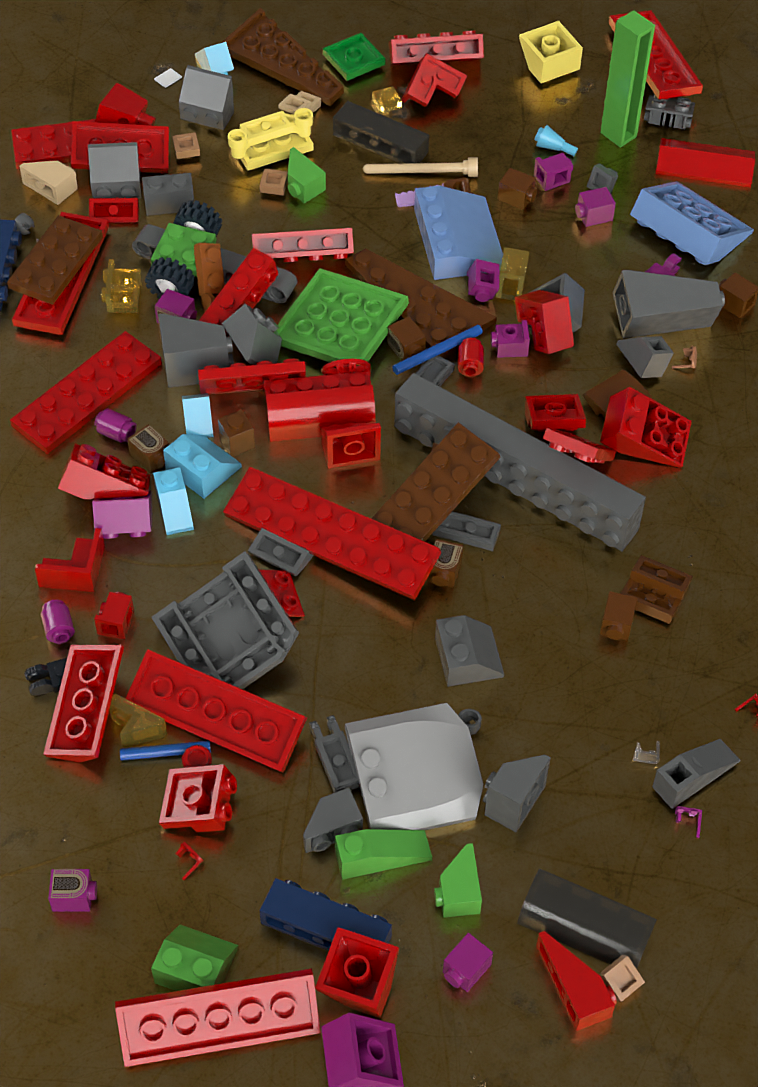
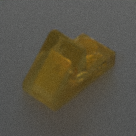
M504 247L499 275V290L496 293V298L515 301L516 296L523 294L530 251Z
M114 693L110 705V714L117 724L125 726L120 732L122 747L155 741L166 736L167 731L164 718Z

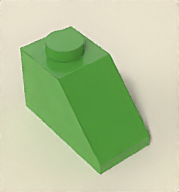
M293 147L290 149L288 191L293 197H297L305 204L326 190V172Z
M473 843L464 846L440 875L439 887L434 888L436 907H442L443 918L474 915L481 912L482 897Z

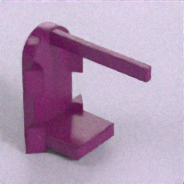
M677 806L675 809L677 823L681 821V814L683 812H687L689 816L693 817L698 814L696 837L700 838L702 810Z

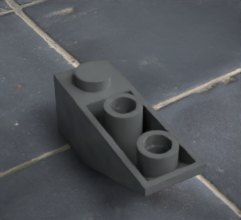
M721 739L684 752L659 768L652 787L673 809L738 764L740 759Z

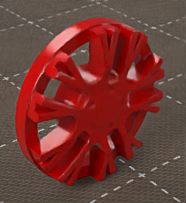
M341 359L330 362L322 367V375L369 371L371 375L370 363L362 359Z

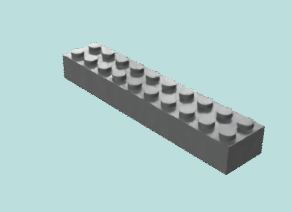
M415 373L395 393L394 427L403 434H408L419 440L423 445L432 447L433 443L439 444L459 422L500 454L501 458L484 475L491 482L500 484L509 489L513 494L531 501L538 508L551 512L560 520L573 524L584 533L591 534L602 540L606 545L615 547L622 552L638 532L646 499L645 496L563 452L548 447V444Z

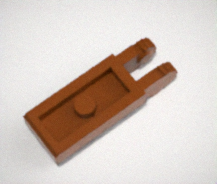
M197 243L194 245L199 295H201L204 313L225 286L220 244Z

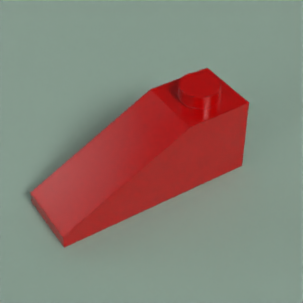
M540 932L536 947L576 1031L612 1018L615 1004L617 1003L612 988L606 986L599 974L547 932Z

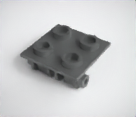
M655 94L654 96L650 95L646 105V110L650 111H645L644 120L648 121L649 124L660 125L661 115L664 112L662 126H664L666 115L669 113L671 114L669 127H671L673 115L675 114L674 128L685 130V127L690 128L692 119L687 117L693 116L695 103L685 97H678L677 100L671 98L657 99Z

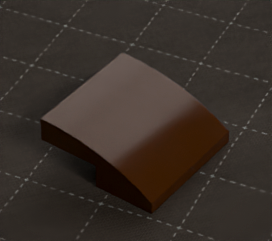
M625 370L620 371L583 394V397L597 416L602 414L604 418L606 417L610 396L627 387H631L654 400L642 384Z
M641 555L620 594L637 597L635 610L670 624L688 590L693 576Z

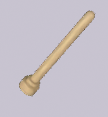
M468 157V160H463V162L366 164L363 167V171L366 174L463 172V175H468V177H478V157Z

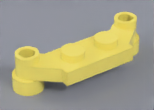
M307 108L296 110L294 115L280 111L239 124L240 129H234L228 133V145L231 147V155L237 159L243 158L250 146L290 133H297L298 136L303 138L310 136L313 112Z

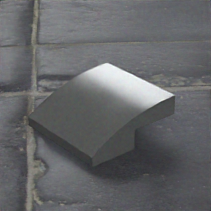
M261 528L248 550L250 554L294 576H297L314 556L308 550Z

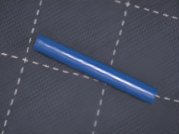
M210 741L121 748L120 759L133 760L183 755L185 750L193 745L204 746L211 753Z

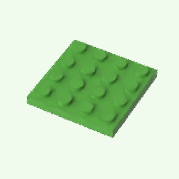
M319 268L278 323L279 329L276 331L282 338V347L327 362L341 359H362L368 362L387 336L388 326L396 323L408 306L409 299L406 295Z

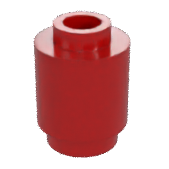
M466 338L458 348V371L468 377L477 376L484 369V347L480 340Z

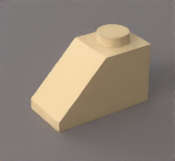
M59 161L32 162L20 165L23 184L57 205L78 189L75 171L70 166H66Z

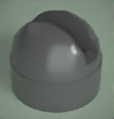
M26 213L19 214L15 219L17 231H21L23 235L30 234L29 229L35 227L33 219Z
M465 709L458 714L469 727L470 735H474L479 731L482 718L478 711Z

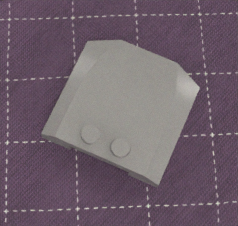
M448 703L345 724L347 740L356 767L369 829L430 830L476 819L484 784L469 727Z

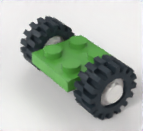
M192 200L187 203L184 202L173 224H168L151 257V267L145 278L147 289H151L150 292L152 294H158L157 298L160 299L167 289L186 296L189 295L195 282L194 279L197 277L194 245L197 243H216V237L222 226V218H219L220 214L218 212L214 213L215 209L212 206L207 208L206 203L203 202L200 205V202L197 200L194 203Z

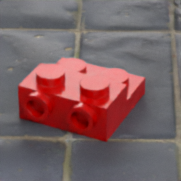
M578 394L526 396L525 417L528 427H531L532 430L545 432L549 428L574 431L578 428H586V417Z
M224 764L169 769L159 824L164 829L192 827L196 832L223 831L226 821L232 819V807L229 801L230 795L235 794L237 791L235 776Z

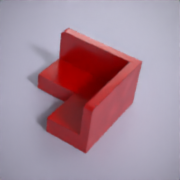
M426 53L420 60L401 101L405 103L410 98L426 107L435 88L456 98L467 75Z
M537 290L515 297L517 320L521 323L522 320H527V324L531 325L534 350L550 354L574 346L568 296Z
M95 528L93 539L76 538L71 560L43 558L42 564H36L35 573L39 587L95 592L105 548L102 528Z

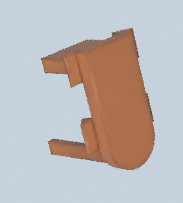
M692 345L690 348H683L685 357H689V360H692L690 365L672 366V369L696 368V346L693 347Z

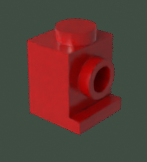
M109 592L107 601L101 603L99 615L96 614L94 618L97 635L125 640L134 614L132 596L123 592Z

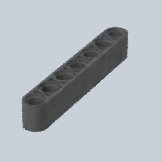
M150 224L145 225L132 243L133 250L138 255L151 260L166 229ZM220 248L224 283L226 285L246 256ZM277 267L279 274L262 298L281 304L287 301L298 281L294 274Z

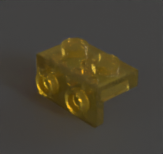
M109 259L108 269L103 270V281L106 287H102L101 290L102 303H106L108 313H138L142 277L141 269H115L114 259Z

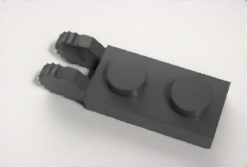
M334 715L327 717V727L331 734L324 737L319 724L316 721L309 722L315 747L333 792L336 793L347 788L350 790L359 788L360 784L353 755H351L344 732L340 731Z

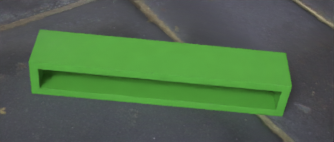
M635 10L620 17L615 24L600 132L620 148L637 137L655 25Z

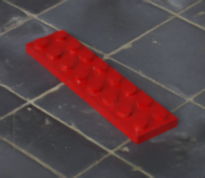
M249 467L223 510L224 515L230 519L258 531L263 528L308 550L310 554L413 600L418 596L441 554L440 548L252 467Z

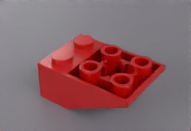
M627 387L610 396L600 443L621 454L681 468L683 467L692 421L637 390Z
M75 443L62 472L58 489L82 499L147 496L151 475H148L147 471L139 466L130 467L123 464L119 458L113 455L104 456L99 454L90 445H78Z

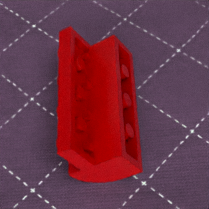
M369 371L264 381L270 442L321 437V427L334 424L376 423L374 392Z

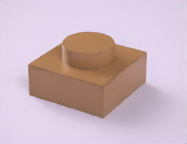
M196 132L172 136L177 159L200 156Z
M264 169L259 185L260 193L284 196L288 172Z
M621 955L599 973L605 985L612 988L616 1001L622 1002L645 983L630 958L626 955Z

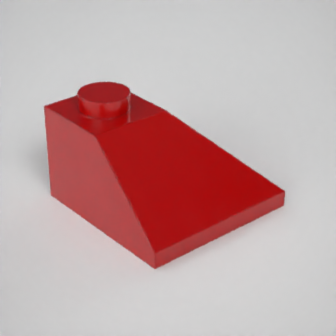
M345 423L321 427V444L327 468L331 469L379 461L381 449L380 423Z
M338 927L315 989L350 1009L381 1018L391 990L399 947Z

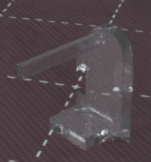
M659 741L656 742V753L654 750H649V752L641 751L640 743L637 742L633 761L651 764L659 762Z

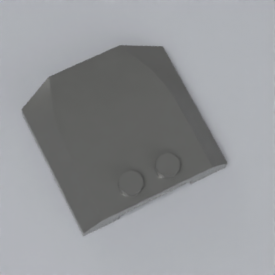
M246 551L223 566V573L182 602L177 603L173 601L152 616L153 621L179 663L242 690L283 662L299 635L297 628Z

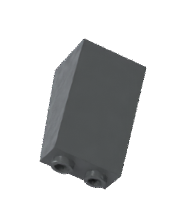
M622 270L612 292L623 339L711 327L716 317H718L720 310L725 305V296L723 291L719 290L718 282L632 270Z

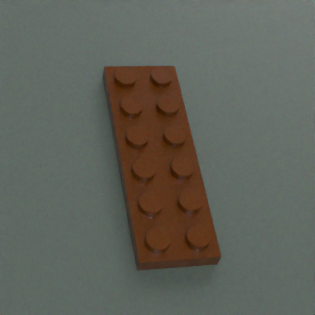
M458 422L371 519L425 542L501 458L500 454Z

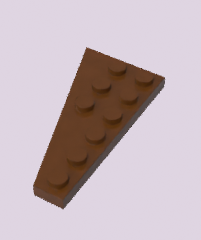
M262 8L257 10L221 42H226L231 57L299 91L321 98V102L329 106L344 93V86L328 71L322 70L318 66V61L315 58H310L306 54V50L286 31H281L273 19L267 18Z
M366 248L345 259L346 267L360 281L408 296L409 304L398 320L400 321L410 316L426 335L427 349L476 325H480L482 331L496 324V316Z

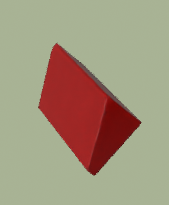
M89 198V217L105 219L109 223H138L139 199Z

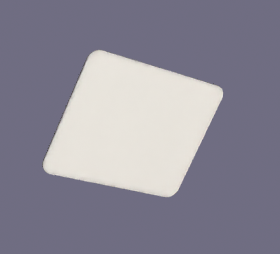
M168 69L154 78V80L166 88L181 79L182 76L173 69Z

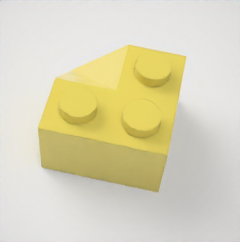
M560 21L519 35L528 68L540 83L580 69L583 47Z

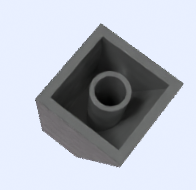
M158 314L168 388L199 384L198 370H202L205 366L217 365L219 368H226L234 364L233 354H228V352H233L232 339L230 336L226 337L224 326L168 314Z

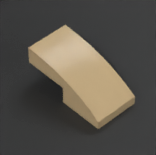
M300 91L297 95L289 94L279 104V109L292 114L300 108H307L315 112L321 107V98Z

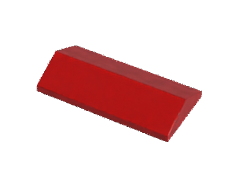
M661 138L656 174L751 188L755 165V151Z
M70 645L43 755L78 763L98 758L124 650L122 645Z

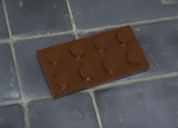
M58 215L7 281L8 288L53 305L103 238L102 230Z

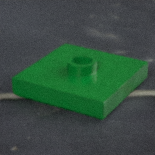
M362 33L323 48L325 58L346 81L386 65V58Z

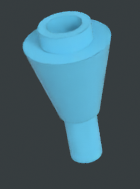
M548 125L545 128L540 127L534 139L537 141V147L556 151L561 150L573 157L578 150L577 147L565 142Z

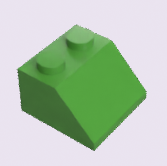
M179 925L164 939L151 967L154 983L175 991L222 984L239 947L237 944Z

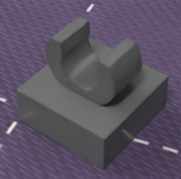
M601 164L594 165L587 187L591 190L607 187L611 194L618 173Z

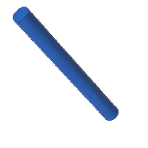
M476 325L393 365V372L398 375L460 345L466 338H475L483 333L481 326Z

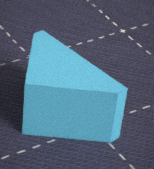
M208 393L182 396L186 434L204 435L207 438L214 437Z

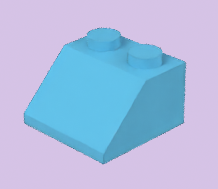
M182 434L163 450L166 470L180 467L184 484L203 499L242 467L239 461L204 435Z

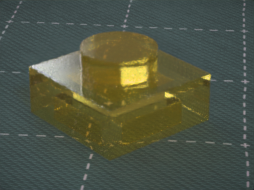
M394 86L372 92V100L380 114L402 108V101Z

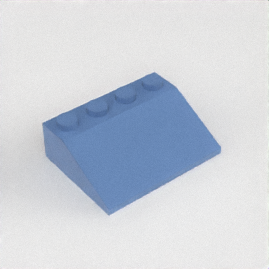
M678 181L643 188L630 213L631 216L637 219L638 224L650 227L656 231L658 237L675 243L677 249L689 252L695 256L697 262L704 265L720 261L750 236L754 230Z
M439 185L415 188L414 211L434 280L467 276V271L476 259L499 264V271L507 270L485 197Z

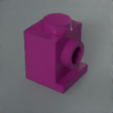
M564 153L550 156L543 160L540 157L535 158L534 177H536V180L545 191L570 183L573 164L571 159L566 157Z
M476 259L467 271V276L469 277L468 295L475 296V299L480 302L492 300L499 290V264Z
M522 320L521 324L496 325L495 332H491V347H496L497 358L528 356L530 338L527 320Z

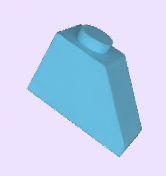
M226 42L203 48L195 53L202 69L225 75L234 70Z
M180 467L153 473L156 495L166 534L171 535L194 530Z

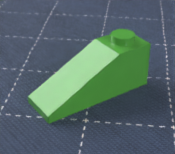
M364 829L335 836V853L342 880L431 861L433 858L425 830Z

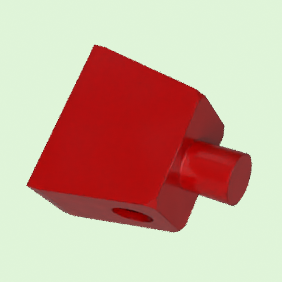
M116 83L99 104L95 122L154 126L156 118L146 113L148 101L145 98Z

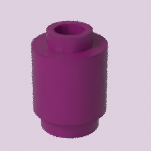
M109 408L99 412L95 419L97 433L120 443L123 441L128 443V438L136 432L137 424L132 422L130 417Z
M51 600L43 605L41 619L47 640L56 644L67 642L75 633L68 606L62 600Z

